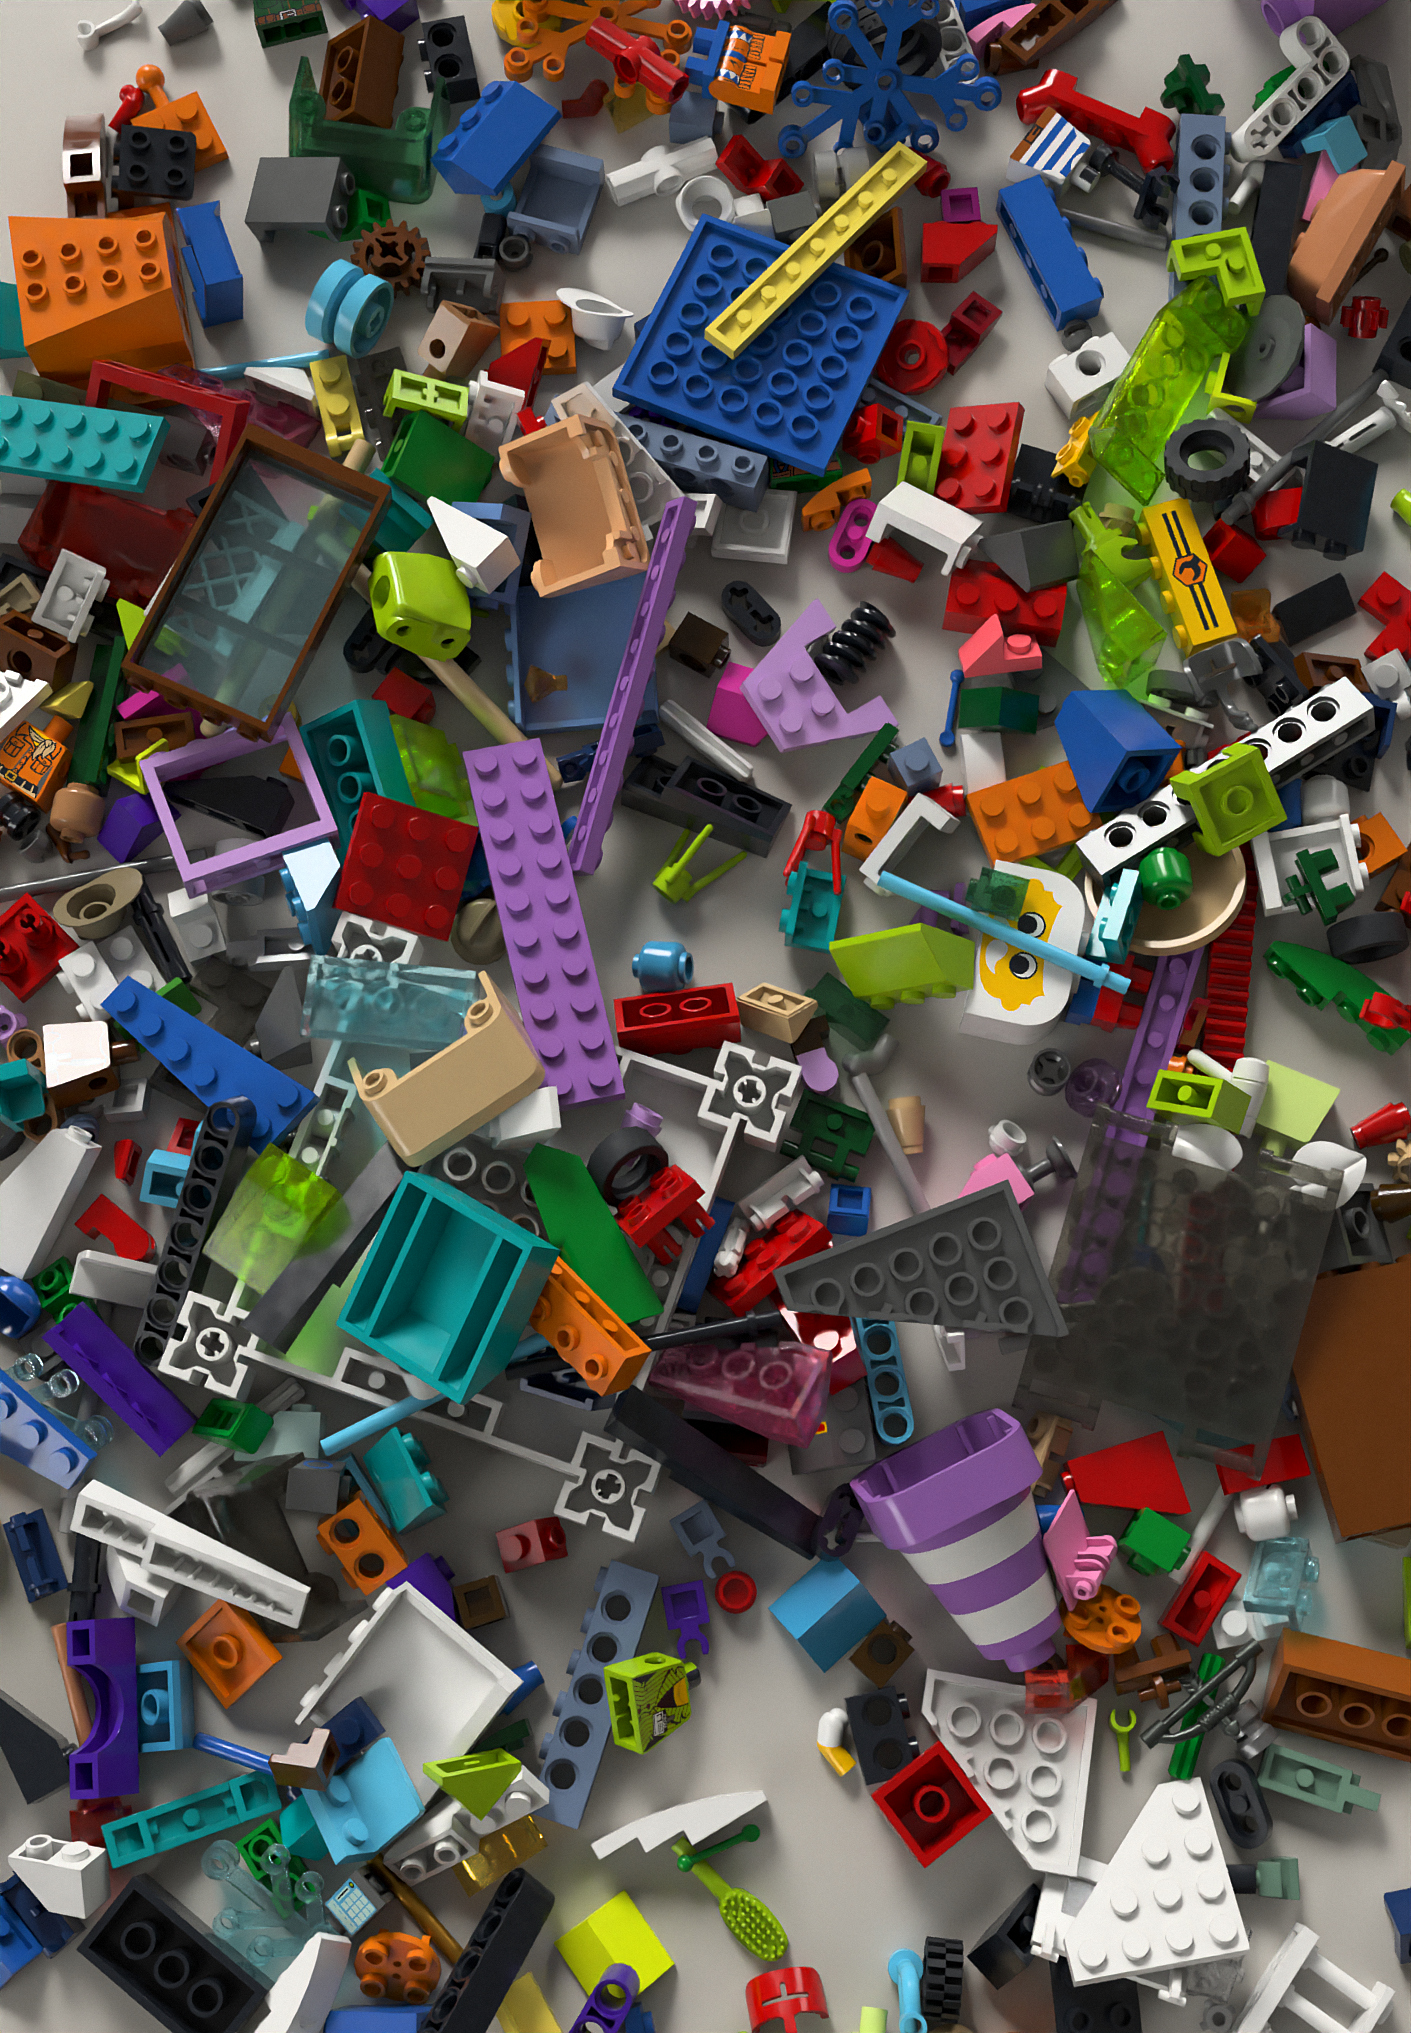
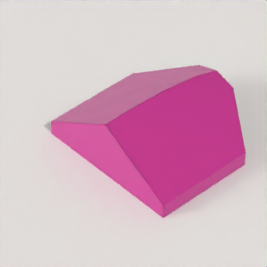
M728 662L716 688L706 728L717 737L755 748L768 735V732L739 689L754 669Z

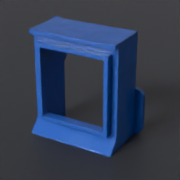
M220 200L185 208H175L182 234L188 246L181 248V254L195 291L192 292V299L202 328L206 329L209 326L243 319V275L240 274L220 218Z

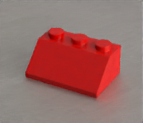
M968 559L963 569L957 567L951 573L942 629L974 634L991 616L997 614L1003 631V637H1010L1014 634H1035L1038 645L1056 648L1062 626L1067 583L1027 593L996 563Z
M732 982L613 999L619 1047L652 1057L655 1054L669 1052L674 1055H682L691 1052L693 1049L704 1047L721 1049L724 1040L731 1043L741 1042L740 1017Z

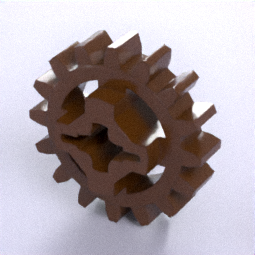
M388 219L386 227L383 228L377 222H374V231L371 234L365 230L360 232L363 242H353L355 254L350 255L352 264L362 268L365 276L372 274L391 283L394 290V300L397 297L398 291H403L407 297L410 296L409 287L412 285L421 289L422 281L420 276L423 277L426 256H432L426 237L421 238L418 227L409 231L407 221L403 220L399 227H394L392 219ZM415 252V260L412 265L410 261L413 259L412 253ZM372 254L373 257L370 259L371 265L368 267V259Z

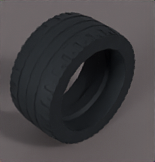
M851 0L858 10V26L869 42L887 33V27L876 11L870 10L865 5L864 0ZM870 0V1H871V2H878V1H880V0ZM909 0L908 7L916 3L917 0ZM930 0L923 2L921 5L924 11H929L933 8ZM842 14L838 17L837 22L845 25L849 23L851 17L847 14ZM936 16L932 19L922 18L903 31L896 61L903 74L924 76L940 56L942 36ZM827 19L826 39L832 59H838L842 64L867 68L846 35L834 32ZM885 41L872 44L880 58L882 57ZM835 67V69H836V71H837V73H838V75H839L840 70ZM886 75L882 76L878 83L888 85L892 78ZM842 81L852 91L863 85Z

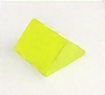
M625 1889L554 1942V1945L589 1997L603 1972L615 1963L626 1964L636 1971L640 1979V1988L637 1996L675 1964ZM615 1984L607 1985L609 1992L617 1998L626 1997L624 1990L620 1986Z

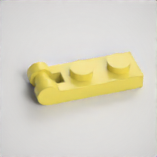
M346 355L309 363L331 458L342 456L343 451L351 450L356 439L366 441ZM349 430L352 432V434L339 437L337 434Z

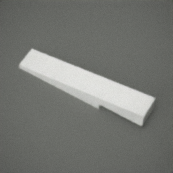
M95 1479L78 1494L70 1530L141 1557L140 1568L292 1628L298 1629L301 1625L311 1590L310 1587Z

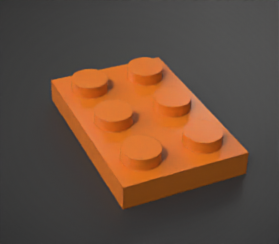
M1068 760L966 794L964 798L992 871L996 860L1017 863L1076 843L1087 832L1103 826L1099 813H1090L1087 810Z

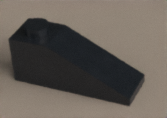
M251 775L166 781L162 788L171 802L264 839L281 833L295 804L288 785L270 776H267L266 780Z
M0 1689V1747L27 1805L40 1803L70 1786L69 1755L76 1751L78 1747L75 1743L69 1744L66 1737Z

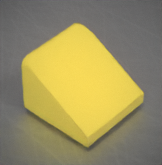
M90 681L69 683L44 701L39 708L52 716L58 715L64 720L81 718L94 683Z

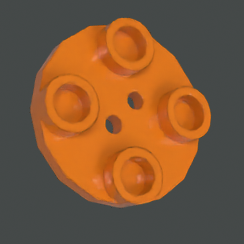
M1100 1584L1098 1592L1093 1598L1087 1600L1079 1599L1073 1611H1068L1062 1596L1059 1601V1612L1065 1627L1062 1635L1070 1639L1073 1636L1075 1640L1089 1649L1101 1652L1107 1657H1110L1111 1654H1121L1132 1649L1141 1634V1619L1138 1615L1141 1609L1140 1604L1134 1597L1121 1594L1104 1584Z
M380 1928L377 1935L367 1938L359 1946L354 1961L356 1975L361 1981L360 1990L362 1993L370 1998L385 1997L395 2001H407L413 2005L425 2004L429 1999L430 1993L436 1989L442 1972L440 1958L430 1946L431 1936L422 1935L420 1940L414 1936L400 1932H389V1929Z

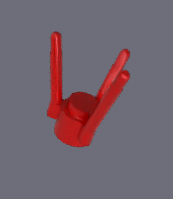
M811 810L806 813L802 831L783 871V876L787 877L785 881L786 887L791 872H798L800 861H803L807 848L813 851H823L827 845L831 844L833 889L835 895L841 894L840 841L843 831L835 829L836 819L831 814L821 810Z

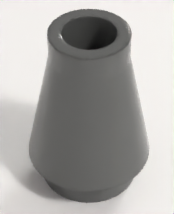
M184 0L167 20L158 26V29L169 46H172L176 42L207 31V26L214 21L200 0Z

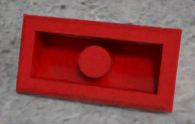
M1202 1551L1183 1584L1177 1588L1157 1624L1198 1648L1242 1574L1207 1551Z

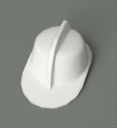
M561 288L556 291L557 298L571 308L574 333L583 338L592 347L609 350L614 340L619 339L626 318L634 316L632 312L621 309L608 299L590 291L576 288Z

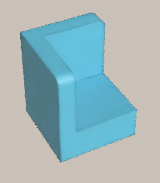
M1350 115L1325 121L1301 140L1307 154L1326 149L1337 174L1346 173L1368 156Z

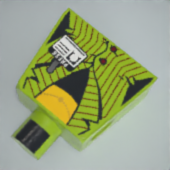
M652 1652L603 1668L614 1744L644 1755L689 1720L692 1712L688 1691L699 1686L701 1683L700 1672L693 1663L686 1662L683 1664L679 1659L658 1652Z

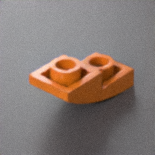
M868 468L844 476L816 494L802 509L801 527L803 532L810 530L824 531L831 528L835 523L839 522L841 506H847L850 502L857 499L870 498L872 479Z

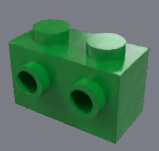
M1148 1507L1133 1513L1116 1542L1118 1551L1129 1558L1126 1564L1145 1577H1149L1150 1574L1157 1576L1169 1573L1174 1569L1180 1570L1191 1552V1548L1186 1545L1191 1534Z

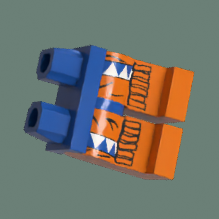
M719 20L716 30L697 27L693 41V53L706 55L708 59L704 60L689 56L684 73L689 76V83L702 87V98L713 100V97L726 103L773 115L789 60L792 33L777 30L774 37L752 32L743 26H730V22Z

